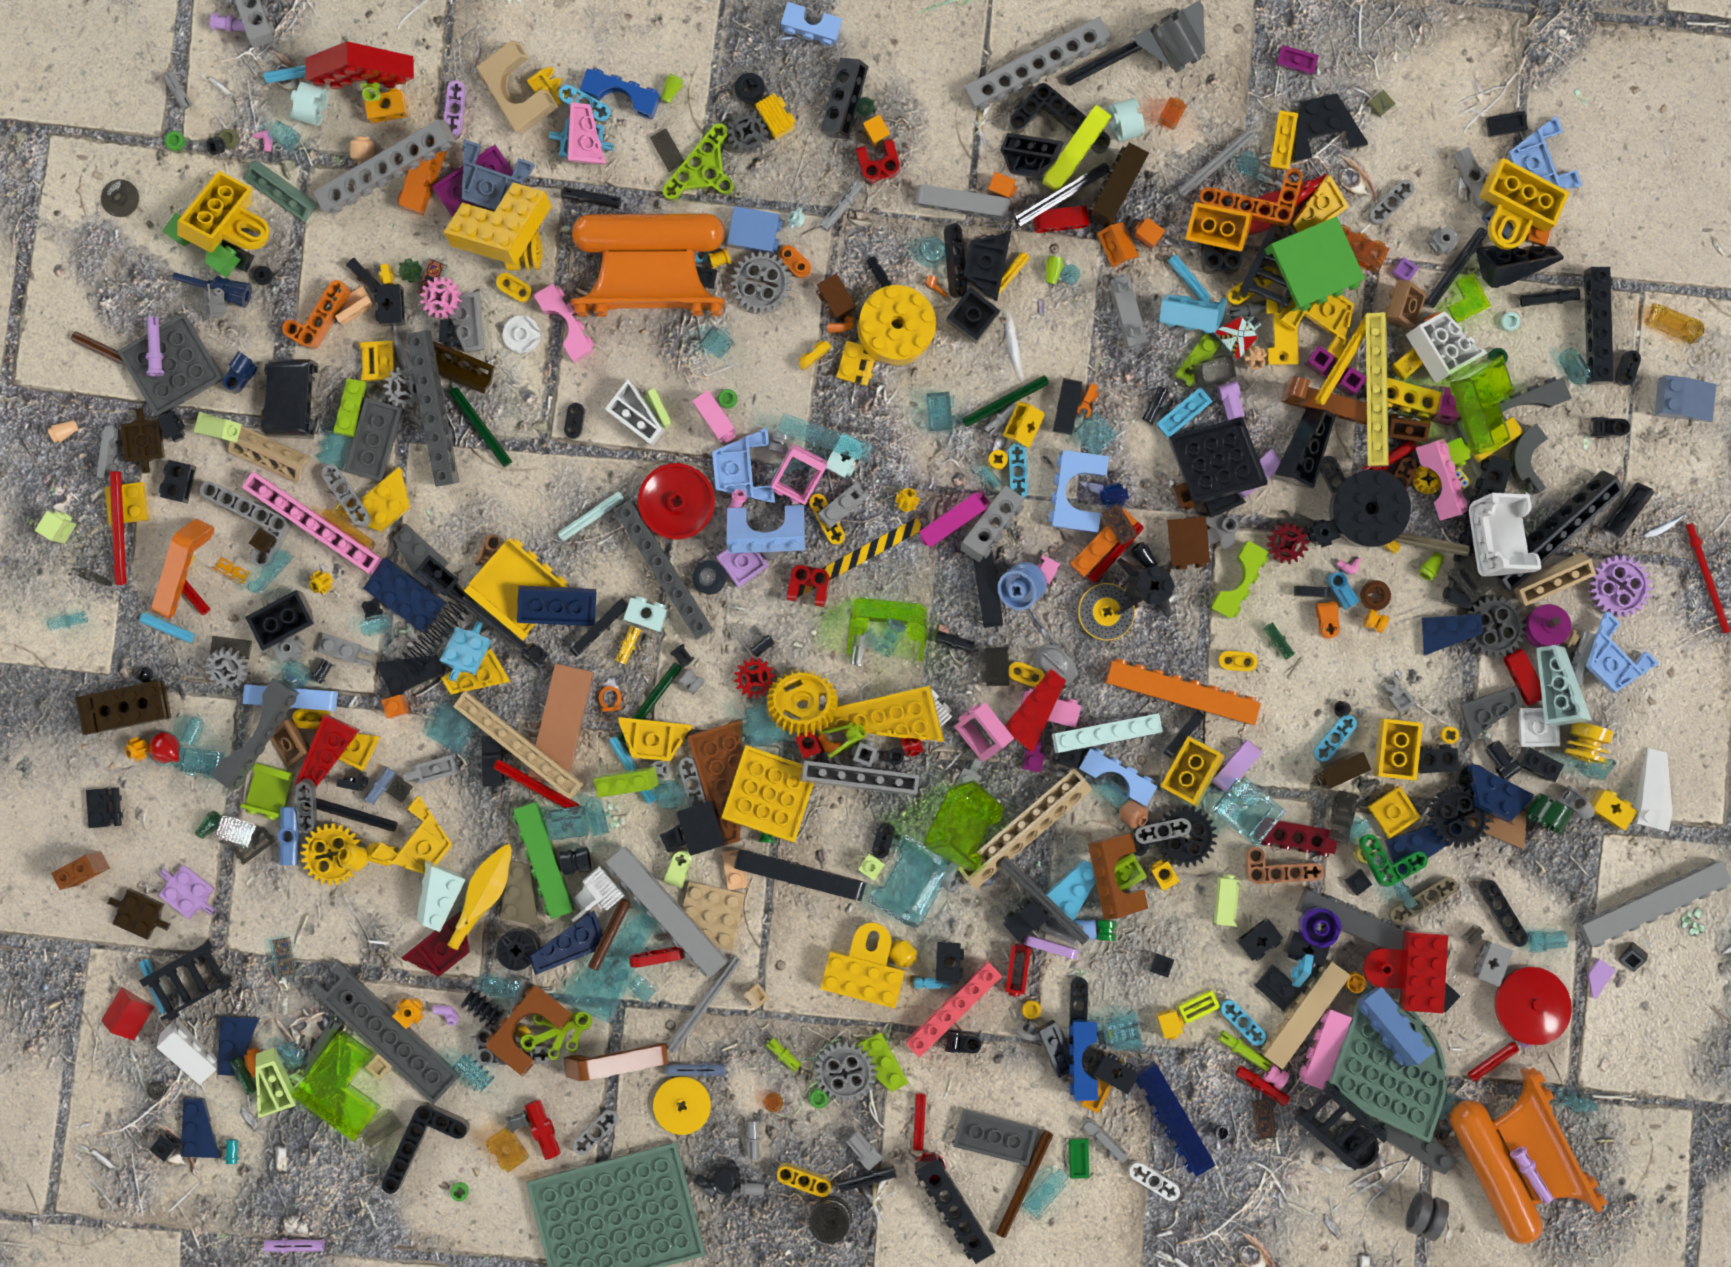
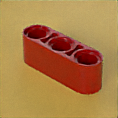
M1087 206L1046 210L1033 218L1034 232L1045 233L1088 227Z
M1520 648L1504 656V663L1526 705L1531 706L1541 701L1540 680L1525 651Z

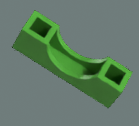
M175 212L162 231L185 247L191 242L177 235V221L181 216ZM219 244L212 253L206 251L205 263L228 278L240 259L235 256L237 252L229 246L224 248Z

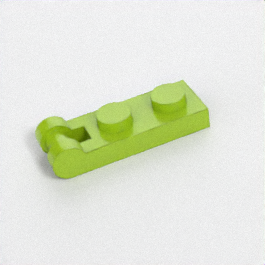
M1205 333L1174 376L1184 380L1185 384L1190 387L1221 343ZM1187 368L1193 372L1191 376L1185 372Z

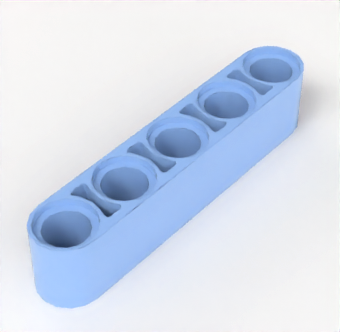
M244 684L242 704L263 705L262 694L267 686ZM294 688L299 694L291 708L336 711L338 692Z

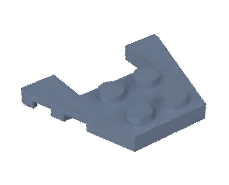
M464 139L463 201L495 211L511 184L517 183L522 185L536 165L518 158L512 176L476 164L482 146Z

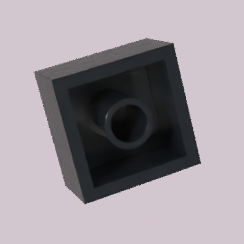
M970 287L947 316L946 322L977 344L999 316L1001 310Z

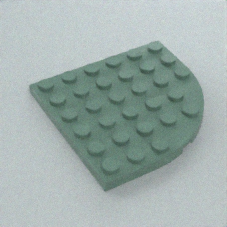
M1365 987L1359 993L1357 1001L1369 993L1371 989ZM1393 1000V1001L1396 1003V1005L1399 1007V1002ZM1356 1002L1349 1029L1339 1049L1328 1082L1338 1086L1341 1093L1368 1116L1419 1140L1430 1143L1443 1107L1447 1088V1081H1445L1446 1064L1435 1035L1414 1011H1404L1399 1008L1397 1010L1398 1013H1402L1411 1021L1410 1027L1417 1033L1420 1032L1424 1037L1422 1039L1423 1043L1427 1047L1432 1046L1435 1050L1432 1055L1419 1065L1401 1066L1395 1061L1392 1051L1383 1044V1038L1371 1027V1021L1362 1014L1359 1009L1360 1006Z

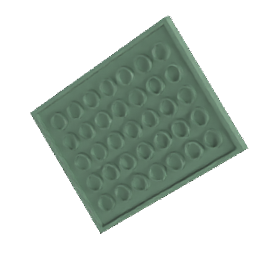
M677 1141L526 1182L548 1267H665L706 1256Z

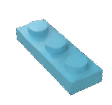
M1200 387L1157 422L1156 425L1168 439L1169 436H1172L1213 401Z

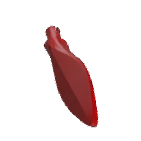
M1325 173L1313 180L1309 179L1302 183L1295 208L1302 201L1313 195L1327 176ZM1281 190L1266 193L1257 199L1278 203ZM1285 194L1283 198L1286 201H1291L1294 199V196L1292 194ZM1248 204L1243 210H1249L1251 205ZM1261 208L1259 211L1262 215H1267L1270 212L1268 208ZM1281 212L1278 214V217L1281 220H1284L1288 216L1286 212ZM1252 219L1248 235L1267 231L1271 224Z

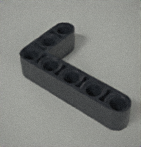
M1041 83L1035 87L1010 118L1009 128L1015 134L1022 133L1040 111L1044 109L1071 133L1075 134L1087 116L1051 86ZM1045 91L1048 96L1042 98L1038 95V92ZM1059 103L1061 104L1062 108L1060 110H1056L1053 108L1052 104ZM1027 105L1034 106L1035 111L1028 112L1025 107ZM1074 115L1077 120L1075 122L1068 121L1067 116ZM1019 119L1023 122V125L1017 127L1013 124V121ZM1102 131L1091 146V149L1099 154L1107 151L1110 145L1109 135ZM1102 139L1106 145L1103 147L1098 146L1096 141Z
M424 1102L417 1107L383 1179V1191L393 1194L402 1186L429 1127L455 1139H461L470 1130L468 1120L429 1102ZM421 1108H426L429 1111L428 1117L421 1114ZM439 1116L445 1117L446 1125L439 1123ZM457 1124L464 1127L463 1133H459L456 1130ZM413 1126H418L421 1129V1134H415ZM405 1144H410L413 1147V1151H406ZM398 1161L404 1164V1170L397 1167L396 1163ZM389 1179L395 1180L397 1186L391 1187L388 1183Z

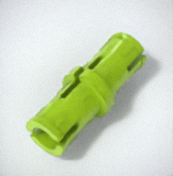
M774 1037L766 1044V1047L778 1057L777 1060L786 1064L793 1073L802 1064L790 1053L788 1048L785 1049Z

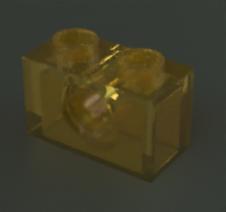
M507 1125L486 1140L487 1149L491 1154L496 1155L498 1165L502 1170H506L507 1173L529 1158V1154L516 1135L509 1131ZM502 1146H508L511 1149V1153L505 1154L502 1151Z

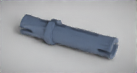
M708 1062L703 1064H667V1076H703V1078H708V1076H725L726 1072L725 1064H708ZM678 1069H694V1071H678ZM698 1069H714V1071H698Z

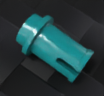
M238 1139L226 1140V1157H224L226 1164H237L238 1160H240V1157H238Z

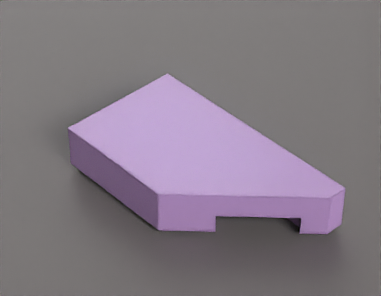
M1597 959L1587 973L1591 989L1590 994L1593 999L1598 997L1616 971L1601 959Z

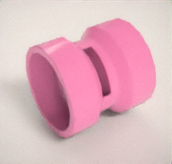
M1272 1063L1269 1066V1070L1264 1073L1263 1080L1273 1083L1274 1087L1281 1090L1287 1083L1290 1074L1285 1070L1280 1071L1278 1066Z

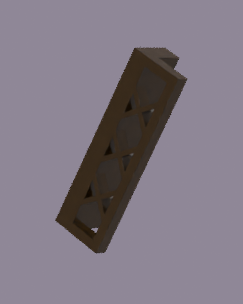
M433 341L439 375L485 394L492 383L495 366ZM444 354H449L453 359L447 358ZM462 361L468 362L470 367L464 365ZM479 368L488 370V375L481 372Z

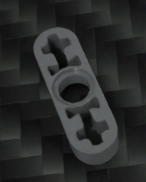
M305 778L295 788L297 827L303 833H310L317 826L316 786L312 780ZM303 785H305V787H306L307 789H309L307 792H306L305 788H302ZM302 802L309 803L311 810L304 809Z

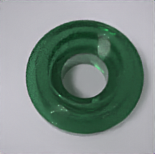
M862 97L858 104L857 113L863 117L870 116L874 111V102L868 97ZM862 105H867L869 108L863 110L861 107Z

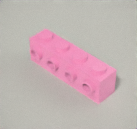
M1327 1007L1319 1019L1321 1022L1319 1029H1316L1313 1034V1045L1307 1050L1306 1058L1308 1059L1306 1064L1302 1065L1299 1076H1301L1300 1080L1323 1090L1324 1082L1329 1080L1352 1017Z

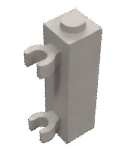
M1124 274L1116 275L1110 281L1109 286L1126 348L1131 349L1145 345L1148 341L1130 276L1124 277Z

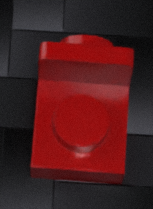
M900 738L906 757H914L924 752L921 740L916 738Z

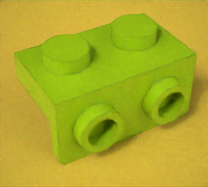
M1134 853L1122 856L1115 865V880L1122 891L1147 878Z

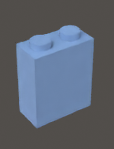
M734 206L727 241L728 247L758 253L761 251L763 254L769 252L770 255H773L774 250H778L779 239L776 238L777 232L782 230L783 220H780V215L776 213Z

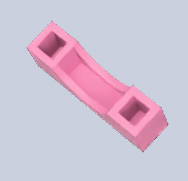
M551 284L534 294L535 299L545 314H557L566 319L569 331L563 346L574 363L594 352L592 346H594L593 341L589 335L585 337L582 332L585 328L579 319L575 320L573 317L574 309L570 303L566 304L563 300L565 294L560 286L556 288L554 284Z
M1444 438L1415 448L1421 466L1431 468L1441 479V495L1434 502L1439 520L1455 517L1469 511L1468 502L1461 490V482L1455 472V464L1449 454V446L1445 443Z

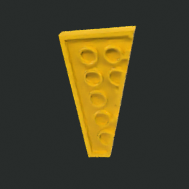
M930 685L838 706L832 723L828 722V727H823L825 730L853 722L854 725H862L866 734L944 742ZM848 729L839 732H848Z

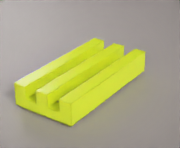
M1212 990L1177 1006L1185 1024L1221 1008ZM1211 996L1210 999H1208V1000H1206V1001H1204V1002H1202V1003H1200V1004H1198V1005H1196V1006H1193V1007H1191V1008H1189V1009H1187V1010H1185V1011L1183 1010L1184 1008H1186V1007H1188V1006H1190V1005H1192V1004H1194V1003H1196V1002H1198V1001H1200V1000H1202V999H1204V998H1206V997ZM1214 1002L1215 1005L1187 1018V1014Z

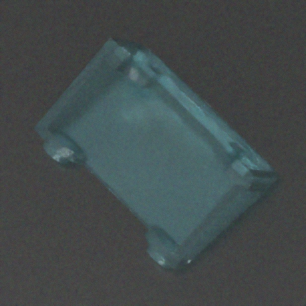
M906 834L898 844L899 852L902 853L884 887L879 886L872 890L868 902L900 922L918 928L923 923L942 889L940 885L941 879L952 860Z

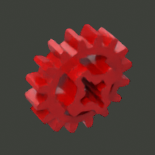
M752 657L750 658V663L743 660L744 666H737L740 672H734L738 676V679H735L734 682H739L736 689L742 688L741 694L749 693L748 698L750 699L753 694L756 699H759V694L765 697V691H769L770 684L774 682L771 681V678L775 677V674L770 673L773 667L767 668L768 662L765 661L762 664L761 658H758L757 662H755ZM752 665L759 666L756 670L750 671L748 669V667ZM764 671L767 673V683L763 680L762 674ZM747 673L753 675L758 673V679L762 684L759 682L751 683L752 678ZM742 674H744L747 679V683L745 684V686L742 682ZM753 686H760L762 688L759 691H751Z

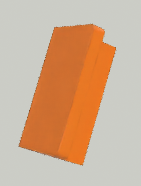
M1123 222L1110 225L1097 233L1112 268L1139 256Z

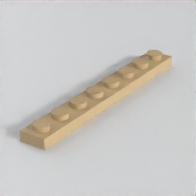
M464 691L453 707L569 799H573L583 786L581 781L467 691Z

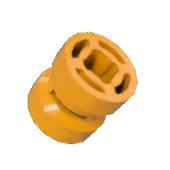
M1370 609L1363 626L1373 628L1376 632L1382 634L1389 622V616L1379 615L1377 611Z
M1349 972L1348 974L1351 976L1344 986L1351 992H1362L1366 987L1365 978L1357 972Z

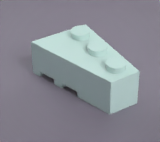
M425 860L422 895H420L417 919L423 926L438 932L441 931L465 882V879L459 873Z

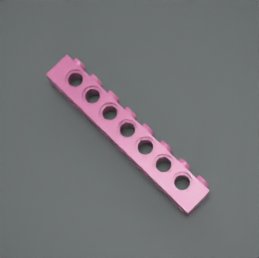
M252 472L242 486L249 493L368 574H373L383 560L381 556L259 473Z

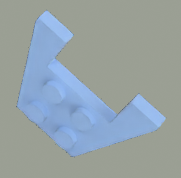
M1558 116L1552 118L1507 153L1510 161L1560 188H1579L1582 186L1577 169L1559 176L1557 175L1545 139L1563 132Z
M764 428L741 440L712 451L717 491L732 494L735 490L741 489L748 498L775 503L774 491L771 485L753 487L750 448L769 446L768 428Z
M1605 612L1602 615L1586 667L1611 693H1614L1633 682L1638 676L1645 674L1652 667L1657 666L1659 662L1646 651L1642 652L1634 663L1610 639L1620 625V622L1610 612Z

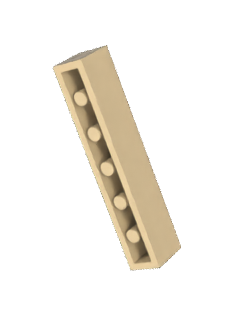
M1327 960L1324 966H1319V972L1316 977H1312L1306 985L1308 988L1304 993L1301 992L1297 996L1295 1006L1287 1010L1284 1015L1285 1020L1281 1025L1278 1024L1274 1028L1272 1038L1270 1040L1267 1039L1261 1047V1054L1281 1069H1284L1351 976L1330 960Z

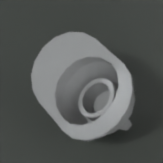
M1045 645L1037 651L1035 664L1045 675L1050 669H1053L1066 680L1064 685H1068L1074 680L1077 672L1076 664L1063 650L1055 645Z

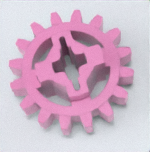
M434 277V282L428 280L429 286L422 287L425 293H420V296L424 297V300L420 301V303L426 305L423 310L429 311L428 315L435 316L438 319H441L442 316L447 319L448 314L454 316L453 310H459L460 307L457 303L462 302L458 298V296L462 295V292L457 291L459 286L454 284L453 280H447L445 277H441V280ZM439 286H447V288L440 289ZM442 307V308H444V309H443V310H436L435 308Z

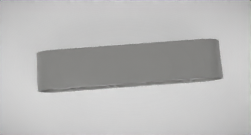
M918 185L915 205L923 208L998 220L1007 219L1010 199L930 185Z

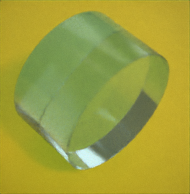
M640 974L628 984L632 992L645 1003L656 993L653 986Z

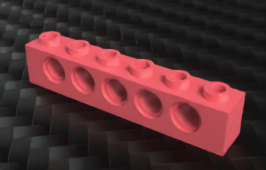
M987 960L905 1040L906 1045L920 1058L1002 977V974Z

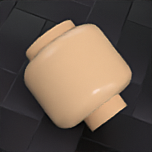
M355 137V140L350 142V157L353 160H357V164H362L375 156V142L370 140V137Z

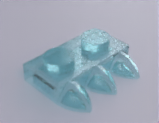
M327 427L322 431L329 439L319 442L326 452L318 453L315 456L323 464H333L343 469L351 437L334 434V427Z

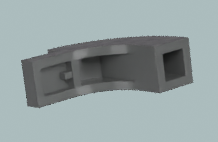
M1537 423L1527 428L1518 436L1510 453V461H1513L1511 472L1517 483L1525 481L1526 488L1534 494L1540 493L1546 488L1534 472L1531 464L1534 450L1548 439Z

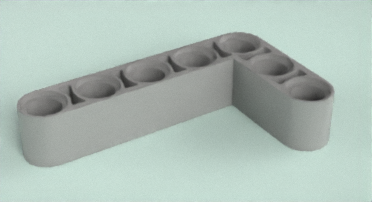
M209 481L203 483L200 487V493L204 498L266 527L265 531L277 538L267 554H265L266 561L263 564L259 561V557L263 553L255 548L251 557L253 564L263 568L271 566L290 530L291 523L289 519L219 484ZM213 486L215 491L213 495L209 496L208 489ZM230 494L232 500L229 504H226L225 497ZM245 503L249 505L247 512L242 511V506ZM262 511H265L266 518L263 521H261L259 519V514ZM282 519L283 527L277 529L276 523Z

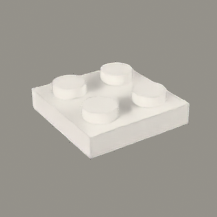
M1518 708L1519 747L1560 746L1559 726L1545 724L1543 708Z

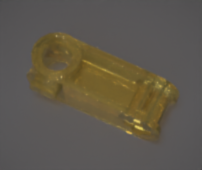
M1655 303L1651 305L1652 310L1649 317L1644 321L1645 324L1682 339L1681 341L1691 345L1696 343L1705 331L1701 320ZM1689 327L1694 328L1695 335L1690 334Z

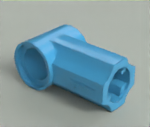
M1333 572L1327 576L1326 584L1332 589L1343 609L1346 610L1357 604L1359 599L1347 582V576L1341 572ZM1335 576H1338L1340 578V584L1338 586H1335L1333 583V578Z

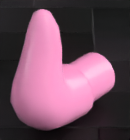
M265 130L252 134L254 138L263 139V151L271 152L273 138L269 131Z
M1356 558L1352 565L1346 564L1340 559L1336 566L1342 569L1343 572L1353 575L1358 571L1361 558Z

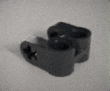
M1201 244V266L1204 272L1207 274H1215L1216 272L1234 274L1238 271L1243 260L1242 252L1230 250L1227 253L1214 250V247L1211 245ZM1208 260H1215L1217 265L1209 264ZM1227 260H1234L1236 265L1228 264Z

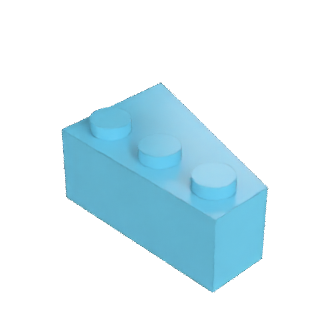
M1167 294L1162 300L1159 322L1165 323L1167 326H1183L1187 330L1200 329L1204 333L1216 332L1224 321L1227 299L1221 298V302L1209 301L1208 297H1203V300L1199 301L1191 299V296Z
M1083 859L1045 893L1073 921L1096 882L1092 864Z

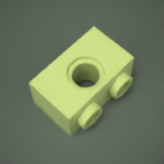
M56 510L55 512L46 511L35 531L51 541L65 543L77 524L71 521L73 517L64 512L60 513Z

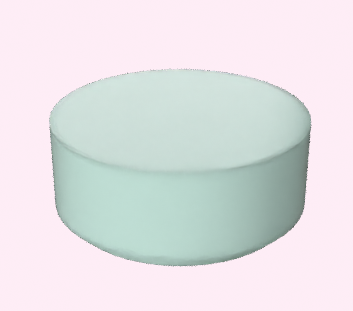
M1507 312L1500 318V326L1504 331L1512 332L1520 325V317L1515 312Z

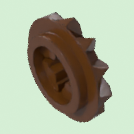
M1369 581L1362 586L1360 592L1361 603L1367 609L1382 610L1391 600V591L1387 584L1382 581ZM1376 587L1377 594L1383 595V597L1376 598L1374 604L1373 597L1368 596V594L1374 593Z

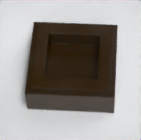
M259 527L249 541V544L263 554H267L277 538Z

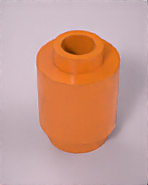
M258 1047L247 1050V1054L244 1055L248 1072L251 1073L252 1077H256V1054L263 1051V1049L259 1050Z

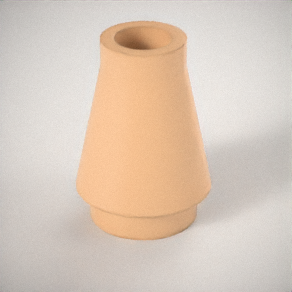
M75 420L51 425V428L47 430L54 443L58 441L61 443L78 431L79 428Z

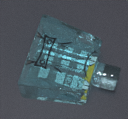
M1134 1010L1106 1020L1107 1030L1097 1032L1098 1044L1109 1041L1112 1050L1144 1049L1137 1015Z

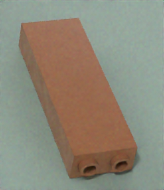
M555 663L536 746L571 773L595 672ZM530 768L529 776L540 783H544L545 779Z

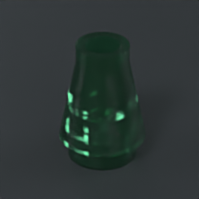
M216 811L207 813L195 831L196 835L204 839L207 835L222 827L223 817Z

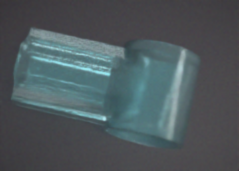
M597 797L590 798L585 804V810L588 814L593 836L609 833L610 830L602 799ZM590 802H597L599 810H591L589 807Z
M1566 931L1527 932L1529 952L1538 953L1546 952L1547 949L1568 948L1569 940Z

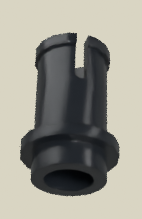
M769 634L767 636L764 635L763 639L750 647V649L758 658L767 649L773 648L775 642Z
M322 659L316 671L312 672L313 676L311 679L319 684L323 681L325 682V677L333 664Z

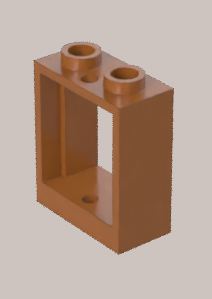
M97 852L84 855L51 874L59 890L77 887L109 870L110 867L103 853Z

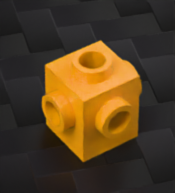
M410 997L407 1000L403 998L396 1006L398 1010L392 1017L405 1029H408L413 1023L417 1025L424 1017L422 1014L425 1011L424 1004L416 997Z

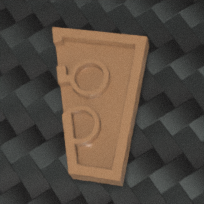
M1474 810L1468 811L1467 815L1473 814ZM1521 810L1508 823L1489 814L1486 818L1490 819L1491 822L1485 825L1490 827V829L1484 832L1524 849L1527 811ZM1469 818V825L1475 827V821Z

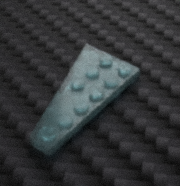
M641 910L612 941L599 970L595 971L588 967L558 1000L611 1024L636 969L630 967L629 956L644 952L658 920L656 918L652 919L646 911Z

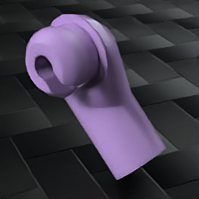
M447 1005L433 1006V1014L444 1015L449 1026L456 1025L459 1017L453 1007Z

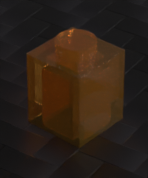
M1170 97L1157 122L1174 130L1187 105L1180 98Z

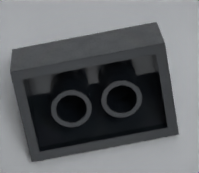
M298 590L245 617L262 651L314 624L311 607L304 593Z

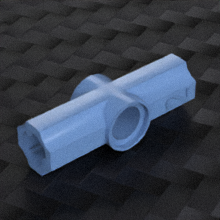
M280 807V832L278 833V840L280 842L279 865H297L300 833L297 827L296 807ZM287 831H290L292 833L293 837L291 841H288L285 838V834Z

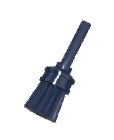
M174 272L172 277L173 280L202 287L207 291V284L210 285V289L220 288L224 291V301L243 308L247 307L251 299L252 286L250 283L232 281L221 276H216L214 280L205 281Z

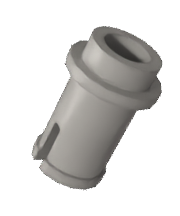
M745 1181V1183H741L740 1194L744 1195V1197L746 1195L764 1196V1183L756 1184Z

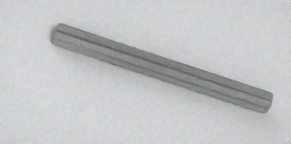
M735 955L731 957L667 1045L668 1050L673 1053L677 1051L741 963L739 957Z

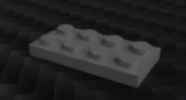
M365 398L345 472L380 482L384 480L403 408Z
M962 1108L953 1147L1029 1166L1038 1127Z

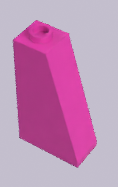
M983 491L974 493L919 531L921 541L925 546L933 547L985 512L991 503Z

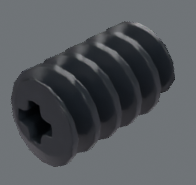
M473 988L463 1000L461 1008L468 1005L467 1012L470 1013L474 1010V1018L481 1015L480 1023L487 1020L485 1027L494 1026L505 1010L503 1009L498 1012V1004L492 1007L493 1000L486 1003L487 995L480 998L481 991L478 990L474 993Z

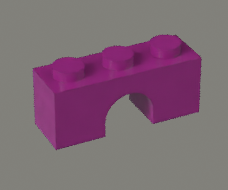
M1317 346L1304 365L1324 379H1327L1337 361L1334 359L1335 356L1321 346ZM1352 367L1346 368L1336 387L1352 397L1358 392L1367 377Z

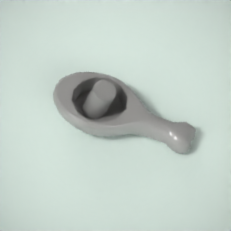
M1035 1022L1023 1023L1017 1026L1016 1031L1018 1036L1024 1040L1037 1041L1040 1040L1037 1028L1041 1025ZM1059 1029L1062 1038H1064L1063 1030Z

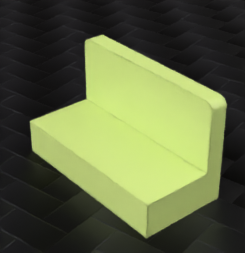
M655 388L649 390V394L642 396L664 429L673 425Z

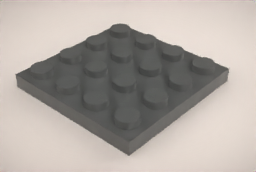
M185 313L159 327L160 353L164 355V359H162L163 376L146 375V371H148V360L146 359V354L148 353L147 334L117 351L157 418L221 382L224 378Z

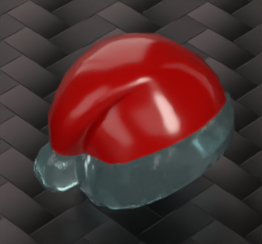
M163 731L151 739L149 754L156 764L165 767L173 765L175 768H180L183 765V761L180 759L183 753V745L175 734Z

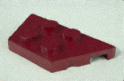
M459 911L445 922L440 932L435 930L401 957L402 960L415 964L417 967L427 970L438 977L470 953L467 934L458 950L447 945L456 930V925L462 912Z

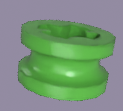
M457 1182L451 1189V1197L455 1201H463L469 1194V1187L464 1182ZM458 1187L465 1191L462 1196H458V1193H455Z

